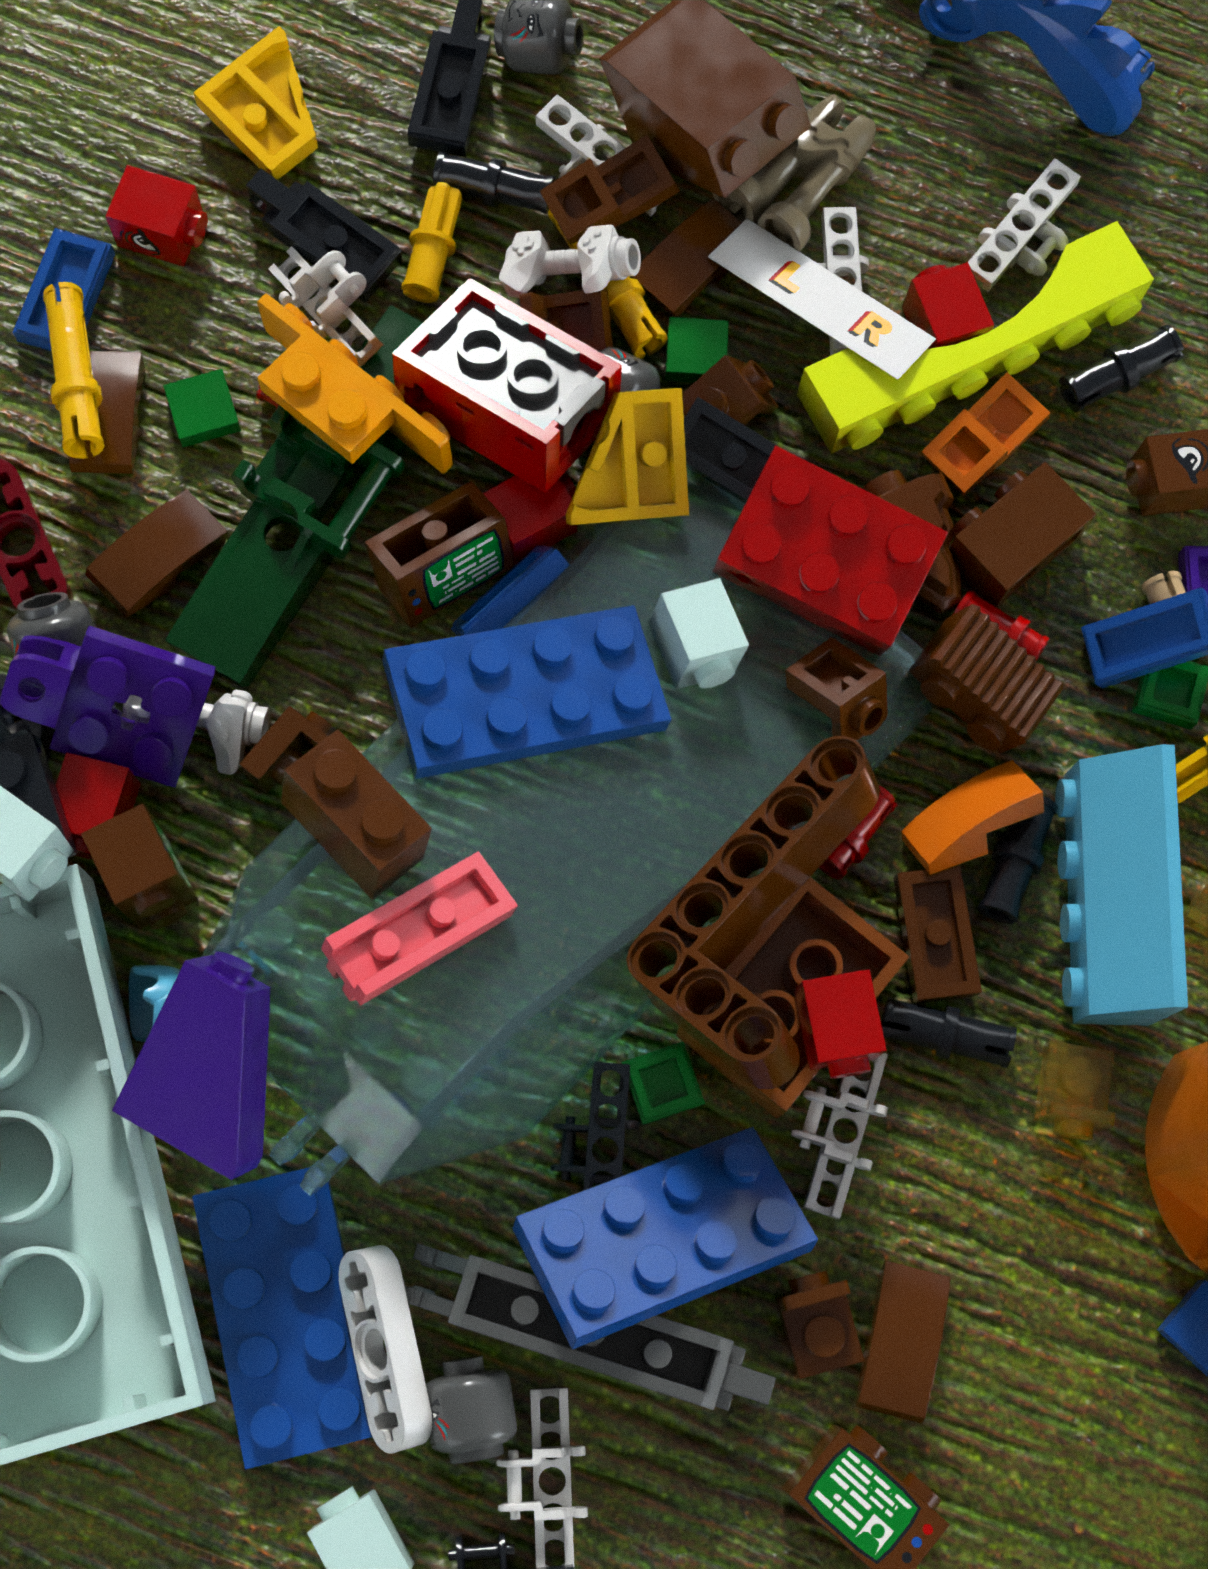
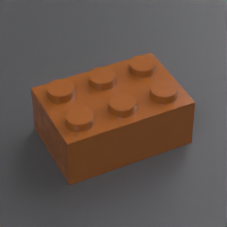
M810 877L725 970L731 977L774 1009L797 1044L800 1054L799 1067L792 1079L777 1088L759 1089L749 1084L681 1027H679L675 1036L684 1041L692 1050L778 1119L787 1112L820 1070L810 1071L794 994V990L803 980L870 969L875 997L877 998L910 956ZM723 1001L711 1003L705 1008L702 1015L715 1012L720 1008ZM773 1039L759 1041L752 1047L749 1055L762 1053L769 1048Z

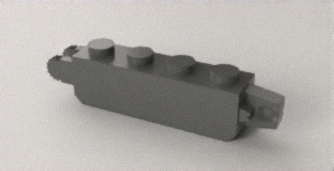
M417 1244L413 1259L419 1260L421 1265L438 1271L446 1269L461 1274L463 1277L455 1302L436 1296L434 1291L414 1285L412 1287L405 1286L408 1304L449 1317L448 1323L711 1410L718 1407L729 1411L733 1394L766 1405L769 1404L776 1377L742 1367L746 1349L733 1345L734 1341L656 1315L572 1350L535 1275L470 1255L467 1260Z

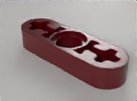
M0 459L2 492L12 510L3 514L0 513V575L13 605L17 609L18 604L35 596L33 586L25 574L37 570L39 577L51 592H65L68 594L69 600H74L72 589L24 481L11 463ZM26 528L35 533V543L26 554L10 556L3 552V540L12 530Z

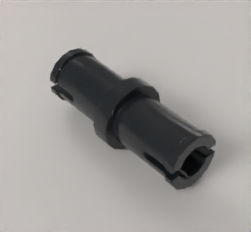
M439 152L433 171V186H436L438 182L448 183L450 187L459 189L463 195L481 198L485 206L497 208L500 203L541 211L543 214H548L549 207L542 197L540 190L556 181V176H544L507 167L506 161L502 159L492 158L487 163L449 155L447 152Z
M1163 325L1157 331L1125 347L1121 344H1116L1104 351L1103 358L1069 375L1062 376L1059 379V383L1062 385L1060 387L1062 397L1072 411L1079 412L1086 406L1118 390L1122 393H1127L1138 387L1141 378L1173 362L1182 360L1184 354L1181 351L1184 348L1181 339L1171 326Z
M1043 796L1044 813L1009 825L1004 840L998 841L995 844L992 858L996 863L982 901L979 902L977 907L980 913L990 919L1007 924L1017 922L1032 875L1041 872L1045 861L1041 850L1053 816L1056 815L1058 810L1057 804Z
M887 997L884 1007L885 1013H883L881 1019L884 1039L890 1038L935 1049V1056L948 1059L952 1053L997 1064L1003 1068L1009 1067L1012 1058L1009 1055V1051H1014L1017 1034L1016 1027H1007L961 1016L960 1009L946 1005L944 1011L895 1000L894 997Z

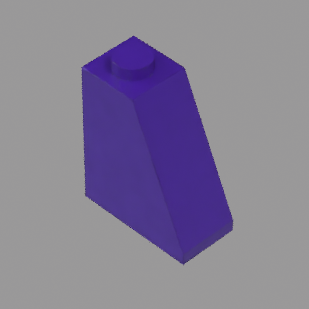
M217 951L214 955L184 961L112 1111L226 1178L233 1180L257 1168L263 1156L271 987L251 977L254 968L250 964L234 955Z

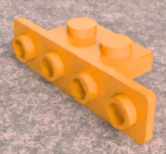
M267 293L257 301L266 332L286 348L257 377L261 391L351 464L382 434L389 430L442 474H445L453 466L449 442L450 434L435 416L428 412H423L419 415L405 404L402 394L391 381L382 375H377L375 378L370 376L359 367L356 357L342 342L337 339H331L328 342L316 333L310 320L295 305L287 303L283 306Z

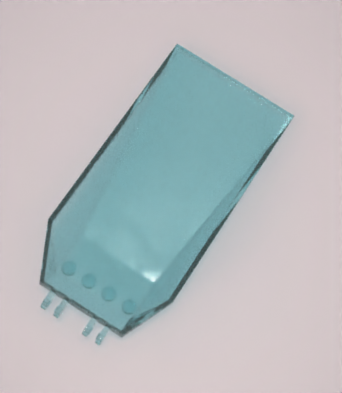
M687 468L689 515L598 523L564 556L570 566L503 628L635 605L672 719L667 730L414 779L400 724L397 719L362 755L432 827L424 859L372 900L295 818L246 866L202 957L214 955L217 951L234 955L254 968L251 977L264 983L271 989L267 1074L308 1115L298 1121L281 1138L269 1156L279 1166L287 1161H291L322 1128L338 1145L321 1160L314 1163L305 1173L304 1179L299 1186L311 1196L317 1193L350 1158L381 1185L523 1138L525 1139L593 1068V1063L599 1062L653 1005L628 970L626 959L628 950L634 940L803 758L821 741L833 737L832 719L787 688L785 669L830 637H833L886 672L888 716L874 733L863 736L858 740L874 772L936 707L935 704L931 703L923 695L920 688L922 683L908 672L909 668L915 663V659L922 654L923 649L900 629L892 646L881 656H878L713 573L716 561L746 503ZM720 578L749 646L735 670V674L728 681L711 688H700L698 684L675 689L648 622L661 593ZM851 774L842 776L835 782L845 780L848 777H850ZM808 821L798 823L791 830L803 827ZM479 851L517 903L518 907L513 915L360 1006L357 1000L349 1001L342 991L344 982L341 977L334 979L326 968L328 959L321 950L325 938ZM765 868L753 871L747 878L759 875ZM720 916L710 918L703 924L702 928L712 925ZM675 964L663 968L656 977L666 975L673 969Z

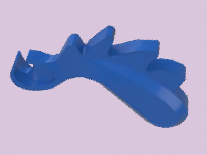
M924 0L919 8L921 22L928 31L942 39L954 42H967L994 31H1009L1021 38L1032 51L1078 119L1087 129L1098 135H1119L1127 130L1138 116L1142 107L1139 88L1154 72L1155 63L1154 61L1147 63L1141 71L1145 63L1152 57L1150 53L1141 48L1140 43L1126 31L1112 26L1095 24L1111 6V0H951L952 6H950L947 0Z

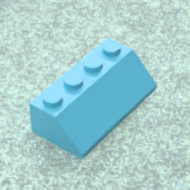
M1161 744L1080 759L1064 775V779H1059L1055 794V803L1058 806L1057 815L1058 817H1065L1066 841H1061L1057 859L1059 876L1061 879H1067L1068 904H1063L1060 913L1061 939L1063 942H1070L1071 967H1066L1063 973V1001L1065 1006L1072 1007L1073 1024L1149 1026L1188 1008L1175 745Z

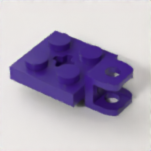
M88 626L82 646L48 637L28 635L22 638L17 654L10 663L0 696V704L15 716L54 728L55 732L49 748L51 750L64 754L68 752L128 767L135 776L175 788L216 666L93 626ZM130 695L142 698L141 708L150 712V714L146 718L138 717L136 720H129L122 716L120 710L116 709L115 702L126 703Z

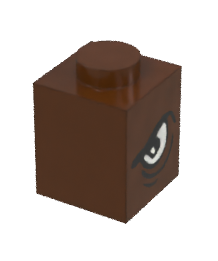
M1208 429L1147 436L1126 467L1127 487L1131 496L1138 497L1142 516L1208 508Z

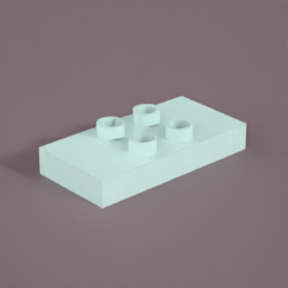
M78 864L67 866L62 876L54 885L48 889L40 890L30 902H27L6 885L0 884V1466L216 1402L154 1135L112 1111L136 1062L95 883Z

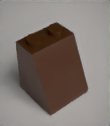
M672 0L599 58L632 144L648 135L669 172L722 198H726L811 128L796 77L705 0Z

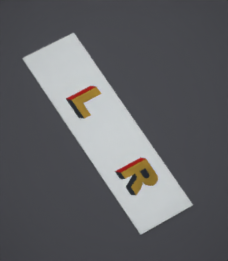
M746 219L708 256L714 262L897 380L936 340L930 334L749 219Z

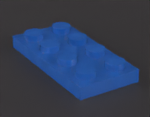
M635 605L384 649L382 662L414 779L665 731L672 720Z
M754 1127L518 1215L512 1228L572 1350L809 1253L818 1241L817 1236Z
M320 1164L193 1195L192 1198L245 1470L371 1438L372 1435L367 1420L339 1286V1266L345 1255L327 1165Z

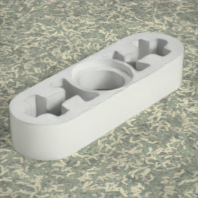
M384 1245L349 1251L340 1262L339 1286L371 1435L378 1447L389 1454L423 1445L431 1435L432 1411L399 1262L394 1253ZM383 1340L385 1342L387 1356L384 1350Z

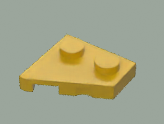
M280 26L193 92L197 106L259 169H263L276 180H279L318 149L316 134L289 50L286 33Z
M682 388L615 392L566 512V524L580 525L689 515Z

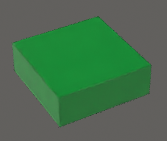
M669 317L665 381L694 383L724 355H727L729 321Z
M223 369L163 385L182 447L241 431Z
M1188 661L1140 676L1131 712L1189 730L1193 729L1198 724L1208 683V666Z
M684 1041L621 1062V1064L630 1065L629 1090L641 1126L704 1106L705 1102Z

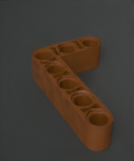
M833 736L817 744L641 932L628 950L626 959L628 970L653 1005L749 1084L759 1089L777 1088L792 1079L799 1067L800 1054L798 1046L774 1009L724 970L877 803L880 789L866 753L857 740L847 736ZM851 774L847 779L835 782L840 777ZM808 821L803 827L791 830L798 823ZM765 868L759 875L747 878L753 871ZM720 916L715 923L702 928L703 924L710 918ZM675 964L673 969L666 975L656 977L663 968ZM723 1001L720 1008L715 1012L702 1015L705 1008L711 1003ZM773 1039L771 1045L765 1051L756 1055H749L752 1047L759 1041Z

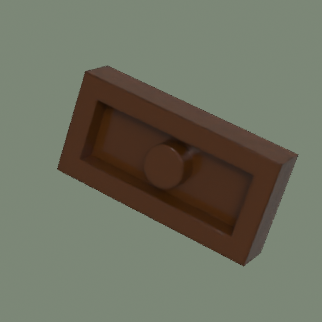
M954 866L932 875L926 870L897 873L893 880L905 953L910 956L907 959L913 1004L978 996L982 993L961 866Z

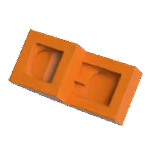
M1007 372L968 411L963 409L921 451V455L963 495H966L1027 441L1049 419L1050 412Z
M1013 760L1008 761L967 780L933 802L901 831L902 841L926 871L932 875L988 854L987 833L1044 813L1043 791Z

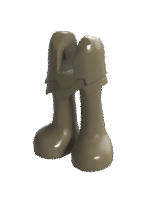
M832 94L816 104L807 113L811 125L808 131L726 198L712 193L713 198L742 223L749 219L801 252L811 237L809 218L831 188L843 185L866 156L875 139V122L861 114L841 133L838 132L835 128L843 115L845 102L835 94ZM792 177H806L785 201L772 203Z

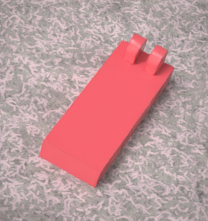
M478 851L326 937L321 950L328 959L326 968L334 979L341 977L343 980L342 991L349 1001L357 1000L361 1006L507 920L513 915L518 905Z

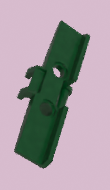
M390 305L371 331L384 345L360 368L373 378L377 375H382L394 384L392 353L423 322ZM367 338L360 346V348L357 350V352H360L366 347L368 343ZM279 405L268 421L277 439L256 470L251 463L241 460L231 475L232 481L241 494L252 501L253 504L222 548L166 637V643L197 661L216 666L215 672L228 678L238 686H250L334 556L345 559L352 548L349 541L390 477L398 478L403 471L405 463L401 455L407 445L389 430L382 434L351 464L306 426L303 427L296 422L292 415ZM359 468L364 471L330 524L326 526L321 523V520L355 469ZM280 523L292 524L300 531V536L294 547L287 551H277L266 544L268 531Z

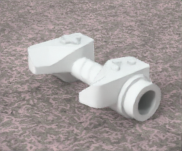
M613 225L591 226L579 239L577 249L556 251L550 250L541 231L518 232L514 237L512 245L506 251L505 262L499 274V280L509 297L520 298V294L527 293L533 286L543 284L548 275L581 273L584 293L598 292L603 290L609 281L624 280L628 276H636L641 265L640 248L634 238L625 239L619 236Z
M233 690L232 694L225 693L215 704L204 703L196 726L208 729L216 756L217 770L220 773L234 774L240 768L239 764L244 759L245 746H251L252 743L257 744L269 730L270 708L259 706L257 702H252V696L247 691ZM130 695L127 702L123 704V717L129 720H136L138 717L146 718L150 712L141 708L142 698Z

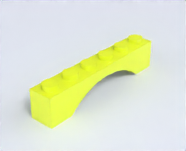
M1115 221L1067 244L1051 277L1040 293L1016 316L990 332L956 345L926 349L898 380L851 349L846 348L804 368L797 396L831 454L849 445L853 450H857L878 439L884 432V428L901 420H903L904 424L908 425L923 419L935 409L936 403L953 395L958 400L975 394L988 383L989 378L1005 370L1010 375H1014L1027 369L1039 359L1041 353L1055 346H1058L1060 350H1067L1077 345L1091 333V329L1103 323L1109 322L1111 326H1116L1129 320L1142 308L1141 300L1154 278L1118 221Z

